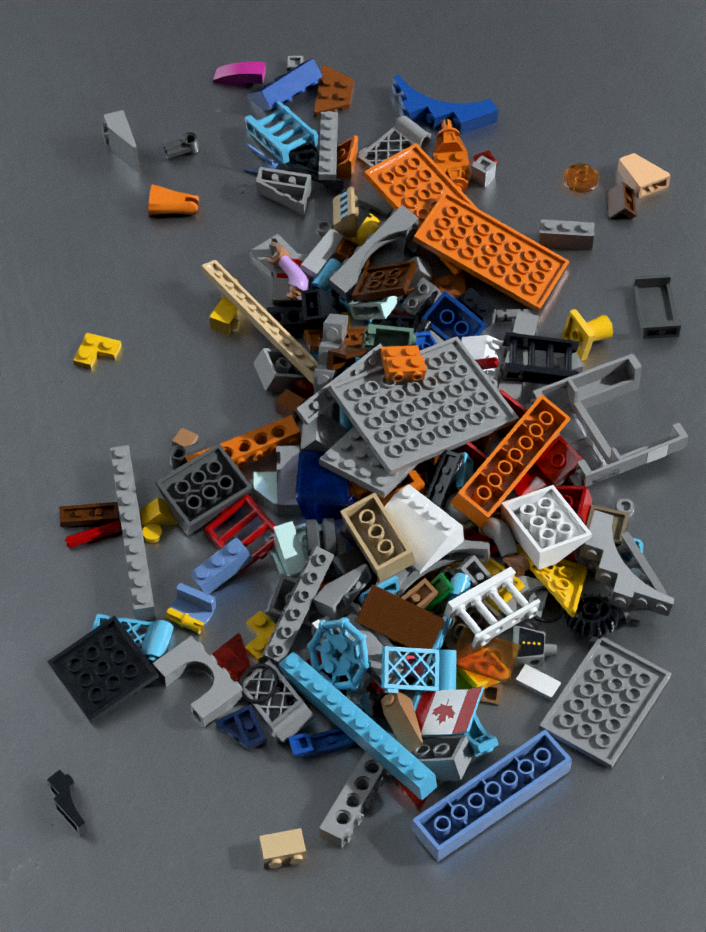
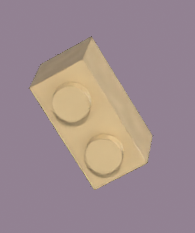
M301 828L259 836L264 868L275 869L281 865L290 863L296 865L306 861V848Z

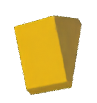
M157 497L140 510L142 528L150 523H155L159 526L178 524L165 500Z

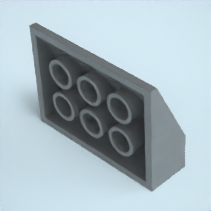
M219 443L155 482L175 520L187 536L214 520L221 514V511L225 508L228 509L244 495L247 494L251 497L253 489Z

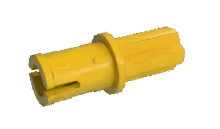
M168 608L165 613L166 619L179 624L181 628L185 627L197 634L201 633L200 629L203 630L205 623L190 617L188 613L184 614L173 608Z

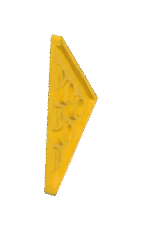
M516 544L517 555L522 554L527 557L530 570L569 615L574 617L588 566L562 559L554 565L538 570L523 548Z

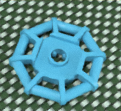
M343 617L332 621L322 620L319 622L318 629L311 641L307 643L312 668L336 689L356 690L359 688V683L367 669L371 668L366 644L367 636L357 630L349 622L348 618ZM340 628V633L334 635L331 629ZM348 632L355 638V641L348 638L350 637ZM325 634L327 637L325 641H323L321 645L318 644L322 636ZM317 650L320 651V653H321V659H322V664H321V665H319V659H318V652H317ZM338 650L343 654V657H340V659L337 655ZM355 665H359L360 667L358 668L356 674H354L355 669L353 668L355 667ZM323 670H325L327 673H331V674H332V679H330V678L323 672ZM346 675L348 681L340 682V676Z

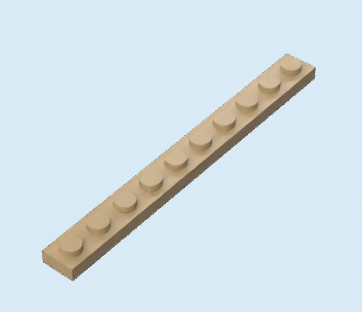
M216 260L201 265L200 271L314 385V370L318 362Z

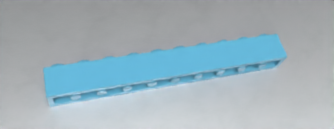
M294 651L279 663L280 672L293 688L300 692L302 696L419 799L423 800L437 788L435 774Z

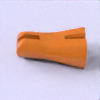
M151 184L148 216L197 214L199 196Z

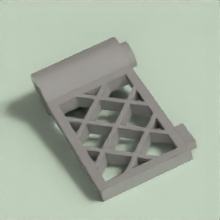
M407 116L399 117L391 130L369 148L365 147L358 152V160L368 168H371L384 161L377 160V155L387 154L388 159L390 154H397L404 150L402 149V144L413 145L417 143L421 149L426 147L431 140V134ZM396 134L400 137V140H390V137ZM400 144V149L390 150V145ZM380 145H387V150H377ZM375 155V160H367L365 157Z
M269 659L264 664L271 666L280 678L279 683H284L283 692H275L273 695L282 697L281 706H272L273 696L268 699L267 706H261L259 703L252 704L272 728L273 732L271 735L278 743L282 741L285 744L288 741V737L297 734L316 716ZM267 668L257 669L244 680L243 691L248 698L254 699L253 696H255V700L260 699V696H267L272 691L275 683L274 674L272 678H263L264 672L268 670ZM252 682H258L256 692H249L246 687ZM263 682L271 683L270 692H261ZM287 697H295L297 699V702L292 706H285ZM271 710H280L279 717L272 722L270 719Z

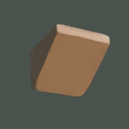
M493 684L485 688L479 702L499 705L503 685Z

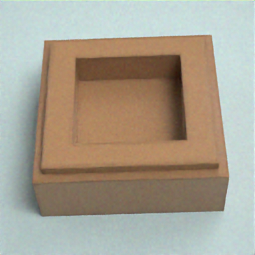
M181 428L172 440V445L186 447L195 444L198 440V434Z

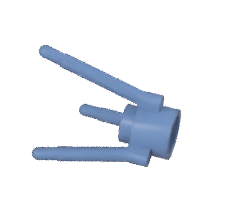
M247 144V147L254 154L265 160L262 167L279 170L280 163L268 158L259 150ZM244 168V171L258 174L259 171L255 169Z

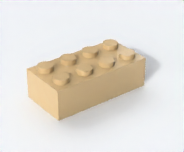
M376 493L340 511L344 524L380 582L415 564L412 550Z

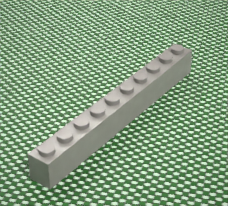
M129 445L110 448L135 619L141 621L153 620L156 617Z

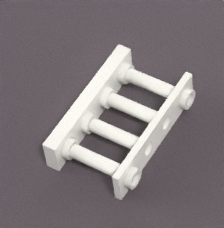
M512 567L507 568L447 603L445 615L449 619L455 615L460 616L475 634L472 643L473 648L486 645L493 637L526 618H533L538 613L541 601L537 599L529 604L513 585L516 572ZM501 589H507L522 608L513 612L497 592ZM487 597L491 598L507 617L498 622L481 601ZM471 606L476 607L491 626L482 631L466 612V609Z

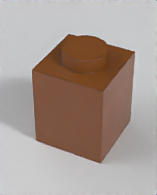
M286 389L275 401L276 413L283 417L292 415L294 421H296L300 417L295 412V409L304 403L305 399Z

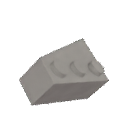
M259 167L256 178L257 193L305 216L312 190L311 175Z
M276 446L278 516L301 515V508H305V496H301V492H305L304 480H300V476H304V464H300L299 446Z

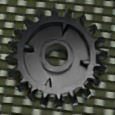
M584 593L582 597L580 596L575 616L571 617L565 610L564 618L566 627L569 628L570 632H574L575 636L581 635L582 638L587 636L590 639L592 637L599 639L601 635L606 637L607 633L613 632V629L618 624L619 613L616 606L609 604L608 596L601 597V594L593 595L592 593L591 595H586Z

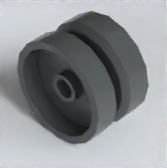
M323 518L321 523L322 531H319L316 519L306 520L308 557L316 546L334 554V557H336L338 542L334 519Z

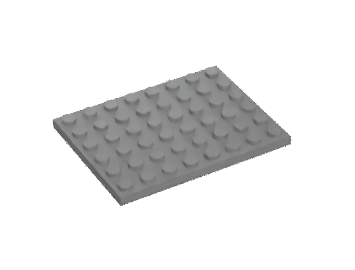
M457 336L419 351L420 356L424 357L427 370L424 380L387 382L384 367L381 365L329 386V392L389 475L438 456L445 450L450 451L468 442L511 426L519 420V417Z

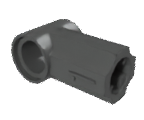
M186 132L182 135V139L163 145L168 159L185 153L187 155H194L199 151L197 135L193 132Z
M199 442L186 447L181 445L173 446L170 449V466L175 470L187 463L185 457L207 449L205 443Z

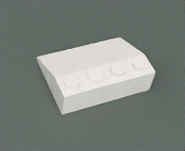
M409 484L394 494L385 505L386 511L413 552L415 564L410 567L419 574L464 541L463 526Z
M554 485L502 502L501 520L507 523L513 537L538 570L558 563L592 537V533Z

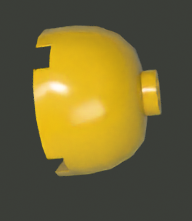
M370 213L356 232L355 238L353 237L351 241L362 246L366 242L367 237L378 230L381 221Z

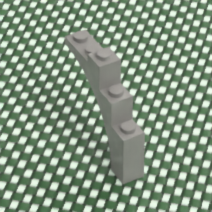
M329 314L323 324V339L319 346L318 365L314 370V394L337 377L338 369L333 371L326 369L328 350L343 346L347 335L348 315ZM333 405L323 412L330 419H332Z
M594 510L588 528L592 533V537L584 543L580 556L599 562L594 580L613 586L609 604L627 610L631 604L668 616L675 598L658 592L632 573L617 552L613 540V515Z
M464 540L421 574L409 566L382 582L377 578L375 586L397 575L400 590L393 594L401 597L405 590L417 579L442 566L462 562L466 557L475 555L479 561L489 562V543Z

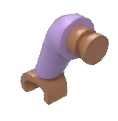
M272 242L271 246L277 251V254L274 258L266 257L265 260L269 264L280 266L289 278L288 285L290 286L288 290L290 293L286 294V297L298 302L299 299L297 297L301 296V291L308 289V279L304 272L290 259L288 251L281 244Z

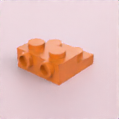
M418 345L381 347L380 355L387 382L424 380L427 370L424 357L420 356Z

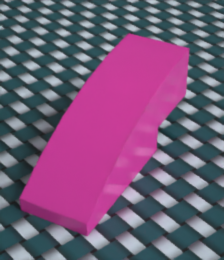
M238 62L216 68L213 83L244 87L247 86L248 82L263 84L266 74V62Z

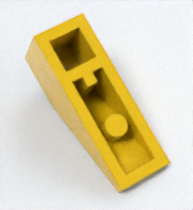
M223 295L209 317L210 328L230 336L239 325L238 308Z

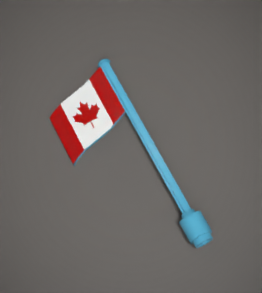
M455 573V576L450 581L454 590L446 596L448 601L469 590L471 585L469 576L463 573ZM445 613L443 616L445 621L432 649L441 650L452 618L449 619ZM429 654L426 664L428 666L432 664V654ZM429 674L422 679L426 685H428L431 677ZM484 686L466 690H440L430 693L416 690L412 703L421 736H456L469 732Z

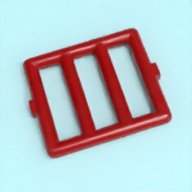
M246 494L228 509L225 508L221 511L218 517L203 528V532L220 550L225 546L224 543L256 517L263 524L241 541L245 547L268 529L274 535V527L276 525L255 501ZM247 504L252 511L218 537L213 530ZM274 537L251 555L253 561L239 571L240 573L258 559L263 560L268 556L267 552L275 546Z

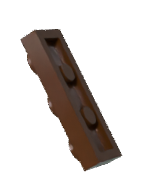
M118 502L59 506L61 527L119 521Z

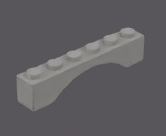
M403 205L399 209H394L390 218L387 221H383L379 225L378 230L374 234L371 233L367 237L366 242L355 249L351 258L345 259L341 265L342 267L330 275V287L347 300L353 293L359 281L361 269L370 255L379 247L389 242L407 238L418 227L419 218Z

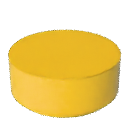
M147 524L142 530L143 539L148 543H156L162 538V529L158 524Z

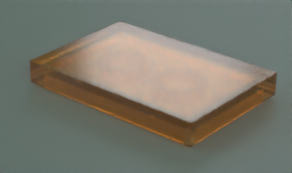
M463 627L454 649L457 651L456 667L507 684L521 650V645L493 637L486 645L473 648L472 643L475 634L470 628Z

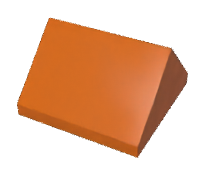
M356 135L337 145L336 177L352 179L358 155V137Z

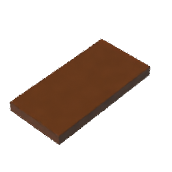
M371 584L354 622L408 648L432 649L445 619Z

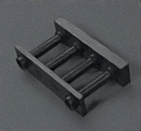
M515 332L505 333L502 346L509 347V363L505 362L502 379L550 385L579 374L578 371H572V353L577 352L579 341L518 334ZM517 348L528 349V365L517 364ZM535 350L546 351V367L535 366ZM554 353L564 354V370L554 368Z

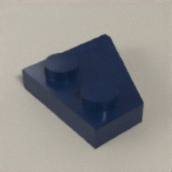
M251 704L215 720L218 728L248 750L267 742Z

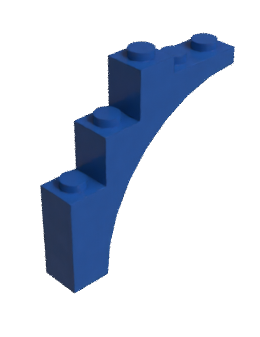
M400 75L393 77L391 88L393 93L399 98L401 117L407 116L413 122L426 119L434 130L441 128V122L445 119L446 125H448L447 119L452 121L453 127L460 132V135L497 123L498 109L491 99L474 103L438 101L415 91Z

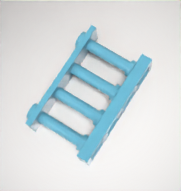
M277 101V112L261 120H256L249 115L245 117L247 132L285 164L289 162L288 154L291 150L307 142L317 148V139L319 137L317 132L296 116L288 106ZM280 117L284 120L270 128L264 127V125ZM288 126L293 128L278 137L273 135ZM297 134L302 136L287 145L282 143Z

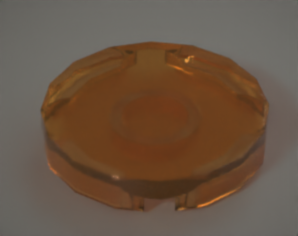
M572 164L570 168L565 170L564 183L574 192H590L598 185V172L588 164Z

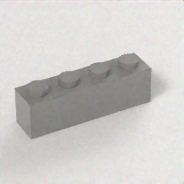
M351 613L345 618H348L349 622L357 630L367 636L366 644L371 668H368L366 672L381 688L383 645L378 641L374 632H370L365 626L354 622L356 616ZM340 628L333 629L334 635L340 633ZM348 632L350 636L348 638L355 641V638ZM389 651V661L394 664L396 659L391 655V651ZM402 662L395 667L401 675L404 673L405 668ZM393 672L388 675V684H394L398 680Z

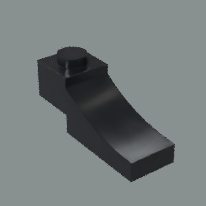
M58 770L47 779L49 790L56 796L53 798L55 809L81 837L87 833L86 822L79 815L72 801V795L75 793L73 786L75 782L69 774L65 775L61 770Z

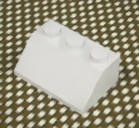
M489 335L462 337L460 341L474 359L497 357L499 361L498 367L483 371L488 378H493L498 383L503 350L502 341Z

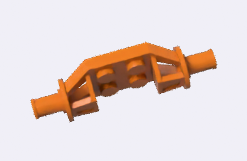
M445 119L441 122L442 130L436 135L437 142L433 151V161L465 193L471 182L468 153L460 139V132L452 128L451 120L447 119L448 125H446Z

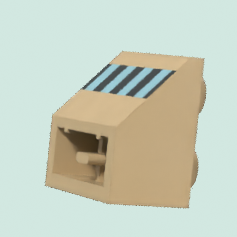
M354 186L349 187L333 198V229L345 237H355V230H358V219H355L359 218L358 205L355 206V204H358V194H354Z

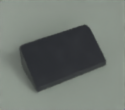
M367 692L360 699L366 715L373 718H386L380 700L389 693Z

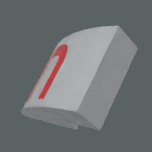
M289 254V257L300 268L309 254ZM274 265L273 304H302L301 296L297 297L299 299L298 302L286 297V294L290 293L288 291L290 288L288 285L289 278L280 266ZM304 272V274L306 275V277H307V279H308V289H307V290H309V289H310V287H309V285H310V275H308L307 273Z

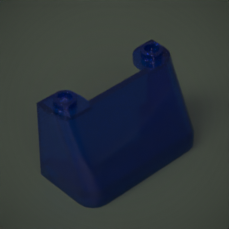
M306 450L299 452L296 482V500L305 519H316L318 525L322 523L323 518L342 519L340 511L356 503L355 497L349 493V480L319 465V459L326 452Z

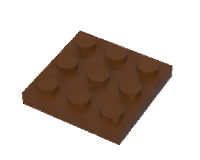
M416 261L364 268L352 294L353 302H366L371 299L381 300L391 296H403L406 294L417 269Z

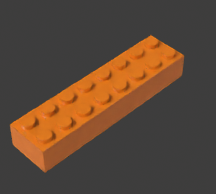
M541 394L450 503L481 528L571 418Z

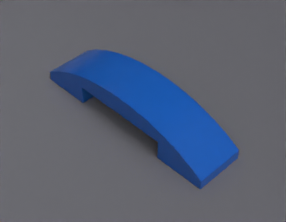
M340 728L309 735L306 732L288 737L294 757L328 754L357 744Z

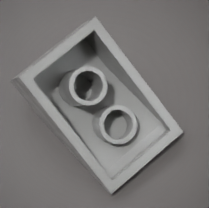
M124 110L104 114L102 128L104 133L106 132V134H103L105 144H109L110 150L135 171H140L137 145Z
M262 348L253 362L265 391L282 392L286 389L289 390L311 384L278 349Z
M467 736L422 737L423 744L412 751L411 754L435 774L436 780L452 782L461 780L473 756Z

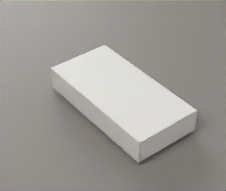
M526 664L515 683L552 701L561 686L560 681Z

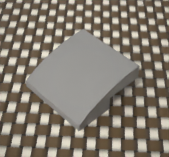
M369 182L358 195V204L368 211L372 208L386 218L392 209L390 204Z

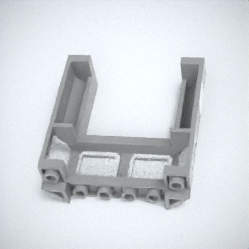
M633 353L536 389L532 393L531 403L525 404L528 410L542 394L571 418L555 437L556 439L561 435L583 458V460L577 462L575 472L569 475L567 486L587 487L687 448L689 436L681 424L676 423L672 425L669 437L620 455L615 447L610 448L586 409L638 390L642 366Z

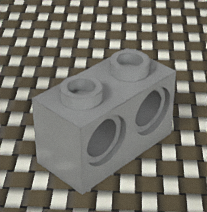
M422 277L400 306L412 316H418V321L420 322L442 293L435 285Z

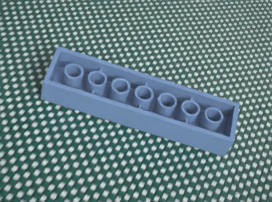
M545 729L412 819V832L436 861L439 862L568 773L571 769L572 759Z

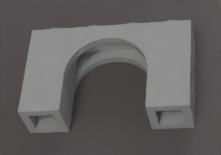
M192 636L152 663L154 669L159 674V680L166 687L182 675L193 671L203 672L212 678L214 683L211 689L190 704L191 715L203 728L242 701L243 689L237 681L234 682L230 678L228 671L224 667L221 668L217 664L215 657L212 654L208 655L202 643L195 641Z

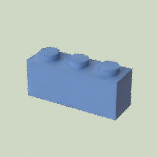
M236 537L189 574L202 592L209 595L252 562L253 558Z

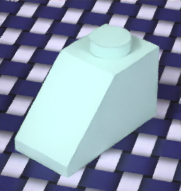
M277 471L254 472V480H250V484L253 487L252 491H254V499L273 514H278Z

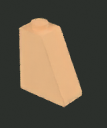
M633 153L619 159L617 171L626 183L634 189L638 199L669 187L671 175L639 155Z

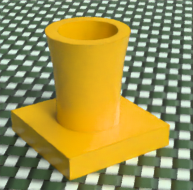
M575 309L569 312L561 336L565 340L579 341L576 353L580 360L584 361L587 360L594 341L612 338L613 326L606 315H600L591 321L585 322Z

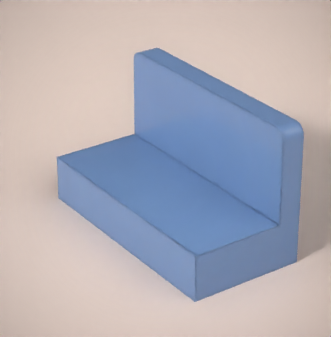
M179 583L176 588L177 598L171 608L184 614L188 613L190 617L204 622L205 626L216 609L215 597Z

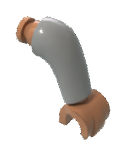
M490 517L481 528L478 527L479 533L482 536H487L495 541L503 558L502 566L504 568L512 567L516 572L515 575L518 576L524 575L530 569L529 561L525 555L515 556L518 550L513 534L505 521L496 517Z

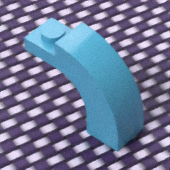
M475 712L469 732L461 735L467 736L472 753L477 757L491 752L499 743L495 736L485 731Z

